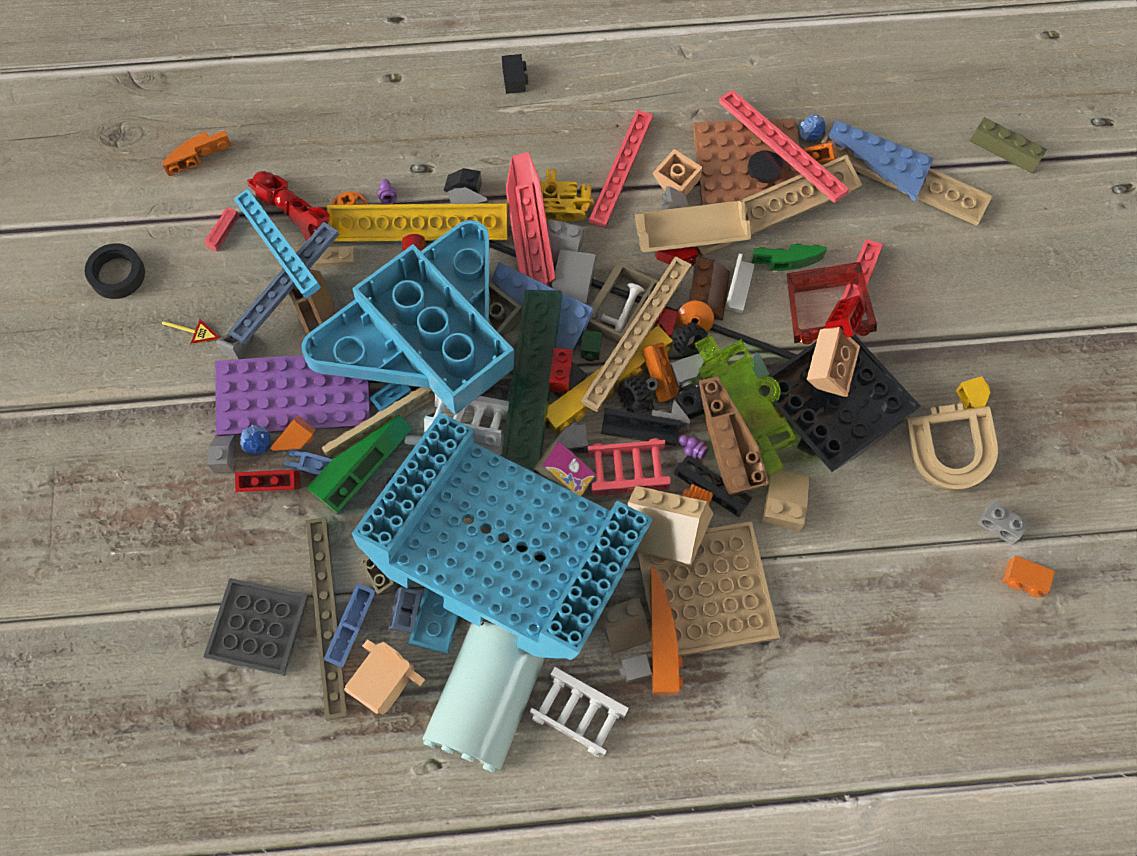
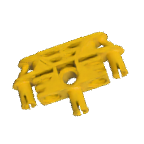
M550 168L546 170V181H540L546 221H549V219L564 222L584 220L586 218L585 212L594 204V200L591 199L592 186L587 184V190H585V184H582L580 186L581 197H577V182L556 181L557 170L552 168L551 175Z

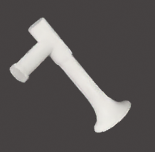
M628 283L627 285L630 288V294L619 320L605 314L601 317V322L616 326L614 330L620 333L624 329L636 297L640 293L645 292L641 286L633 283Z

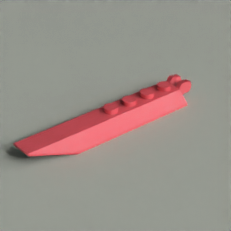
M529 152L512 156L506 183L518 271L549 286V284L556 280L541 184Z

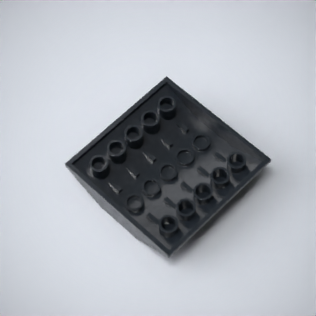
M855 334L851 338L860 346L848 396L846 397L819 390L807 380L817 341L756 383V386L831 472L860 456L921 407Z

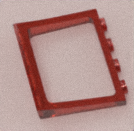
M860 262L786 273L794 344H811L818 339L821 329H827L826 326L800 329L798 327L794 295L798 292L856 284L867 320L860 322L855 335L866 336L870 332L877 331V322Z

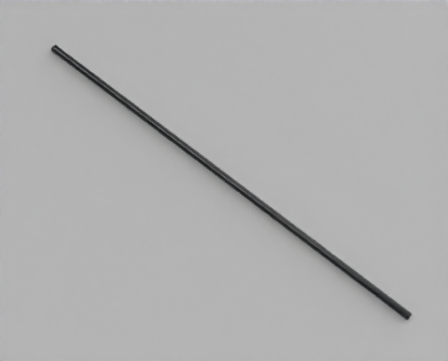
M489 240V248L516 257L515 249ZM592 278L591 286L602 289L605 283ZM613 286L610 293L625 299L629 298L630 292ZM637 296L634 302L639 303L642 297ZM668 306L665 307V309H669V310H673V311H677V312H678V310L673 309V308H671V307H668ZM697 318L692 319L693 323H697L699 321ZM714 323L710 329L789 360L797 355Z

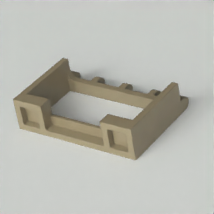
M617 262L591 305L595 309L586 329L602 332V337L618 344L659 281ZM621 277H624L647 288L622 333L595 320L598 317V311L613 286L616 287Z

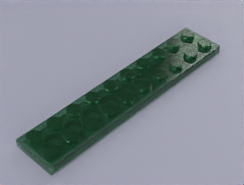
M525 290L502 457L534 473H539L534 468L542 457L551 388L549 384L553 351L556 348L563 296L561 290Z

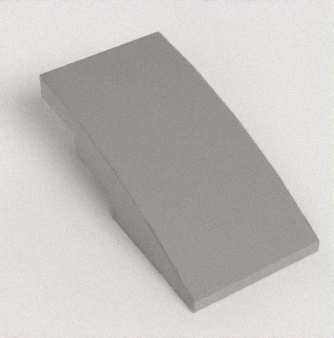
M560 250L555 270L556 280L553 281L552 288L588 305L596 254Z

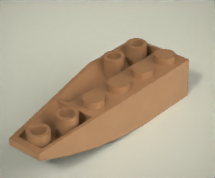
M310 269V273L321 288L307 299L296 285L289 292L307 335L335 314L333 299L321 272Z
M719 377L700 380L699 386L706 420L726 493L733 496L769 485L759 447Z

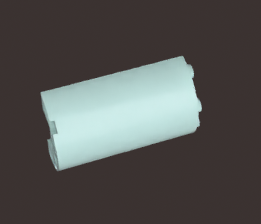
M484 622L479 627L471 623L423 736V740H425L424 745L436 749V746L442 747L441 750L450 754L456 751L461 753V758L467 761L474 762V759L480 761L481 764H484L483 769L493 773H495V770L501 771L545 658L535 657L516 647L518 636L498 625Z

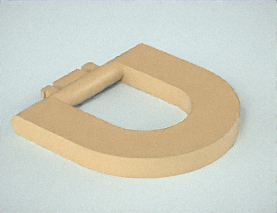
M959 403L957 404V410H955L954 404L938 406L939 413H937L936 407H931L930 415L906 419L915 466L920 474L931 484L946 490H965L981 483L993 470L998 456V444L989 406L964 410L963 404ZM969 419L975 448L972 462L968 466L959 469L944 466L935 455L929 424Z

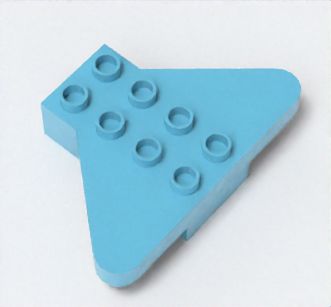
M467 220L457 224L421 252L412 244L353 287L355 300L311 331L304 338L301 345L304 359L308 367L314 372L430 388L456 415L514 369V349L489 324L488 230L478 221Z

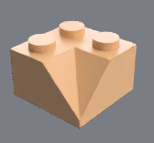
M674 149L657 167L653 175L664 191L666 186H670L687 195L699 182L703 167Z

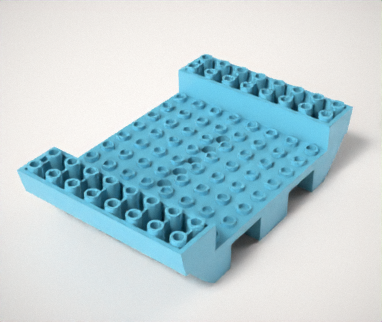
M440 412L352 532L358 548L390 580L407 589L412 581H415L443 596V608L480 627L484 619L515 634L518 636L516 647L535 657L567 658L572 660L580 653L653 518L619 501L615 502L610 511L474 443L473 428ZM471 518L474 522L472 524H465L463 519ZM488 527L491 529V532L485 534L480 529ZM506 536L509 538V541L502 543L498 538ZM523 545L527 548V551L519 552L516 547ZM536 555H543L545 560L539 562L534 557Z

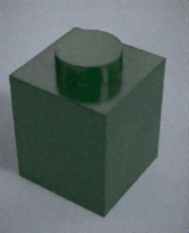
M584 330L581 358L587 361L599 360L602 332Z

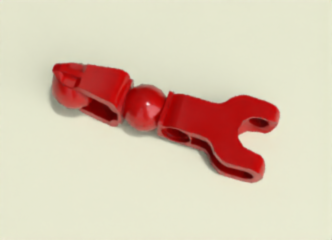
M258 171L253 176V179L247 180L248 186L256 192V195L264 204L276 205L279 210L285 212L286 216H289V219L300 228L306 241L323 222L329 223L330 215L321 206L313 208L303 199H300L292 191L288 190V182L278 175H274L271 172Z

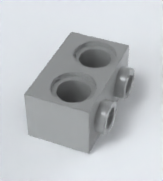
M992 501L984 509L976 524L1013 545L1022 537L1029 522Z

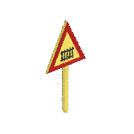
M199 319L196 330L166 321L162 322L163 325L194 333L190 344L214 341L220 338L201 319Z

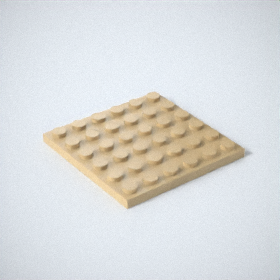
M752 521L707 528L691 566L637 552L650 621L651 567H655L671 607L676 629L678 655L686 656L780 638Z

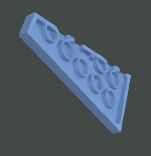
M836 120L828 137L843 149L850 150L854 153L855 158L858 160L862 159L867 163V167L887 182L891 181L900 192L904 191L915 202L934 158Z
M499 262L491 279L506 295L522 306L524 313L558 348L572 349L574 354L595 308Z

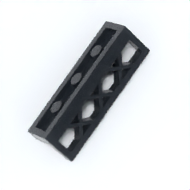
M605 408L601 434L640 441H649L650 439L657 438L665 440V445L677 446L681 420Z
M686 456L683 462H680L675 468V476L690 486L694 484L699 488L712 492L713 497L711 500L738 518L752 500V497L746 493L731 496L717 486H724L722 478L689 456ZM687 462L695 467L696 472L685 466ZM701 475L710 476L712 483L703 478ZM740 496L746 501L743 504L734 497Z

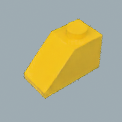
M983 376L964 381L956 389L965 410L985 407L991 393L989 384L985 382Z

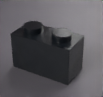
M522 54L501 56L506 94L526 92L525 85H528V75L524 74V71H527L526 61H522Z

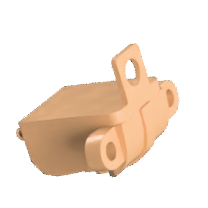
M366 640L362 647L370 654L347 683L344 691L376 714L381 713L383 715L392 707L408 682L411 681L418 687H421L425 679L415 672L414 666L405 660L398 651L386 643L382 642L375 645L371 641Z

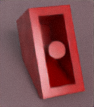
M695 246L659 250L656 251L655 257L657 260L670 265L676 256L690 263L692 267L695 264L698 253Z

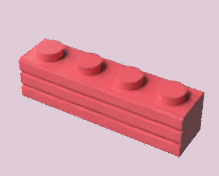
M227 207L223 211L222 216L217 220L216 225L211 229V233L205 239V244L209 249L219 250L240 217L236 210Z

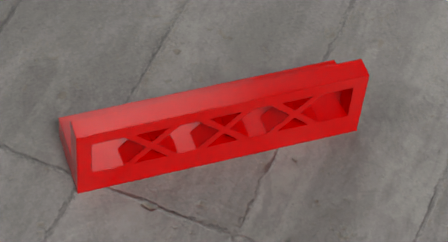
M860 295L838 300L825 323L826 328L842 326L846 338L854 336L865 314Z

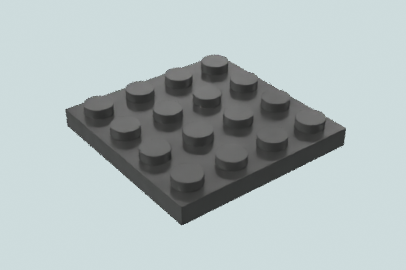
M229 578L203 657L209 660L285 676L309 596L307 594Z

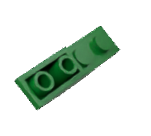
M797 243L790 244L788 250L782 248H754L751 263L769 264V271L799 269L822 260L827 247Z

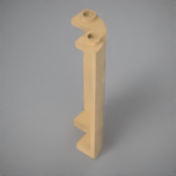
M739 200L635 213L640 249L643 253L750 240L751 235H753V225L750 224V221L746 220V215H748L747 204Z

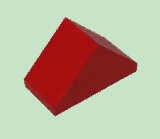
M664 309L654 324L655 327L659 325L672 338L678 312Z

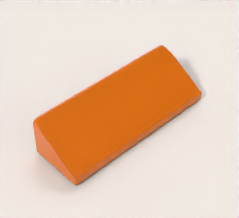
M664 343L643 348L642 352L650 377L655 378L658 382V387L655 390L658 401L664 402L676 398L679 390Z

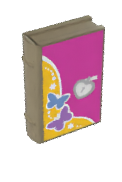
M559 440L556 443L552 442L534 468L542 477L580 496L584 494L596 476L593 470Z

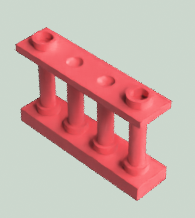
M654 438L645 442L609 445L595 443L588 446L587 455L588 457L594 456L597 480L595 483H591L592 497L633 493L635 486L658 491L669 490L671 484L670 476L665 477L662 475L659 452L664 450L665 440ZM652 451L655 476L653 478H645L642 472L640 452ZM633 453L635 478L632 480H626L623 476L621 454ZM603 455H613L616 475L614 481L606 482L604 480Z

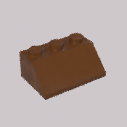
M696 257L689 301L698 300L709 305L716 320L723 321L730 271L714 259Z

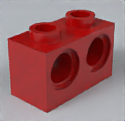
M554 348L549 380L550 392L567 393L569 391L573 360L572 349Z

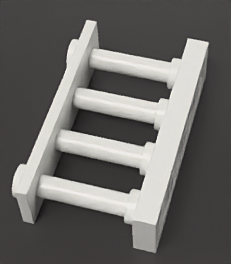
M436 394L435 407H437L434 417L425 416L424 432H426L440 412L444 413L445 408L449 409ZM479 396L454 415L453 419L460 422L464 412L475 414L472 424H465L474 429V441L500 446L501 430H498L501 419L509 421L511 402ZM482 416L493 418L490 428L479 426Z
M554 667L551 673L554 684L539 711L531 708L530 715L533 716L532 720L540 725L546 723L588 747L587 751L596 757H599V755L604 756L607 750L603 749L602 745L615 720L619 719V717L624 719L629 708ZM566 686L572 689V695L556 722L547 717L546 714L559 690ZM584 696L590 699V706L576 732L564 725L579 698ZM602 706L609 710V715L593 743L584 738L583 735L597 709H600Z

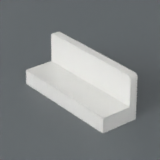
M739 253L725 310L742 314L755 264L741 261L742 254Z

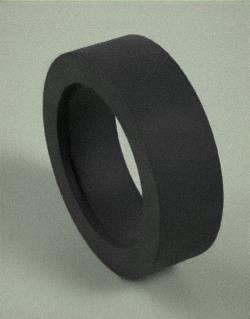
M120 243L107 244L95 250L86 261L84 269L85 277L92 288L100 296L109 299H120L131 295L141 286L145 277V267L137 253L131 247ZM123 258L131 262V271L123 281L116 284H105L99 280L100 269L108 261Z

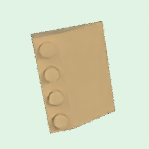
M635 486L627 506L653 518L635 552L691 566L713 516L707 501Z

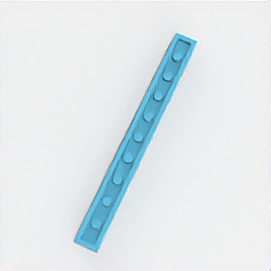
M249 189L235 197V202L302 295L307 299L321 288L319 283Z

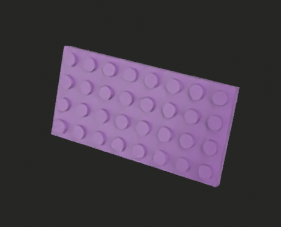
M303 355L215 361L217 436L241 435L244 429L252 425L265 427L269 433L283 432L296 415H299L313 426L315 430L356 427L361 422L371 418L369 380L314 372L308 367Z

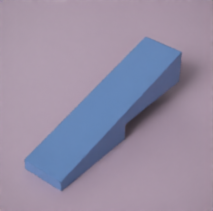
M359 583L356 584L323 659L324 661L343 668L375 595V590Z

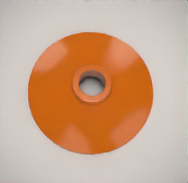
M693 300L686 302L678 310L677 324L679 328H683L682 325H688L689 322L693 324L692 319L697 318L699 320L696 323L697 325L705 329L706 332L711 329L714 322V314L706 303Z

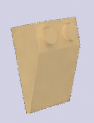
M771 468L761 523L800 532L806 517L810 476Z

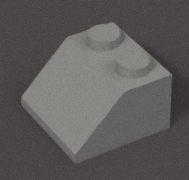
M549 219L547 228L553 263L557 264L560 250L580 252L584 240V227Z

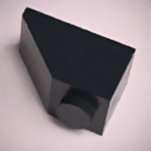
M462 168L449 174L444 192L466 187L479 194L482 185L481 171Z

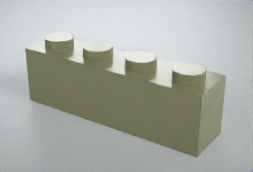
M986 117L983 118L970 142L1030 173H1033L1047 151L1046 148Z

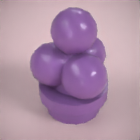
M383 179L380 182V189L377 195L383 204H393L397 197V189L391 186L389 180Z
M682 435L679 438L680 445L686 446L684 452L687 456L701 460L705 458L709 451V446H707L706 442L695 437L690 438L688 435Z

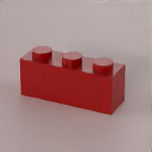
M300 469L235 472V492L301 489Z

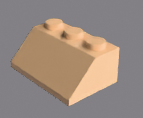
M840 327L821 329L807 380L819 390L844 397L848 396L860 346L851 337L846 338L844 330Z

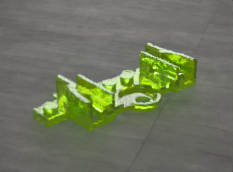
M712 334L696 342L695 345L706 364L699 368L703 380L711 376L719 377L757 445L762 447L759 450L767 477L784 469L776 452L798 442L786 418H779L771 403L775 400L777 401L780 397L778 382L768 376L757 378L752 369L755 363L742 339L722 350L719 349ZM743 350L745 356L728 366L727 361ZM763 385L770 388V393L767 396L759 394V388ZM785 431L789 432L791 437L774 445H771L767 437Z

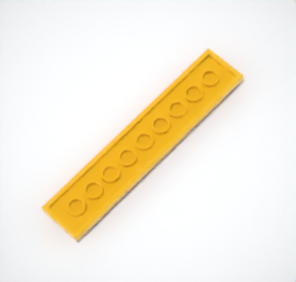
M507 203L327 205V212L330 215L328 225L339 233V236L334 241H402L403 237L409 234L422 235L425 241H436L457 224L467 220H474L483 224L488 230L489 240H508Z

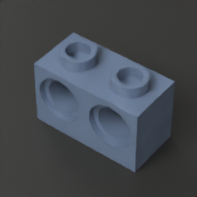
M404 587L397 589L388 630L406 634L413 632L422 591Z

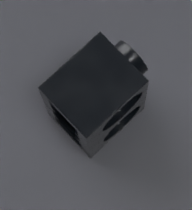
M699 384L691 390H682L676 395L675 401L690 420L705 414ZM684 402H690L692 405L686 406Z

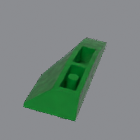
M400 415L396 416L333 458L306 489L337 514L413 427Z

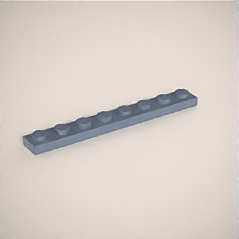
M323 222L296 253L308 270L339 236L338 231ZM284 268L228 331L230 336L245 345L295 287L294 282Z

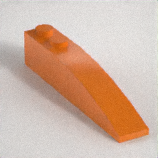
M651 567L652 695H678L679 689L683 690V677H679V668H682V655H678L675 624L664 586L656 568Z

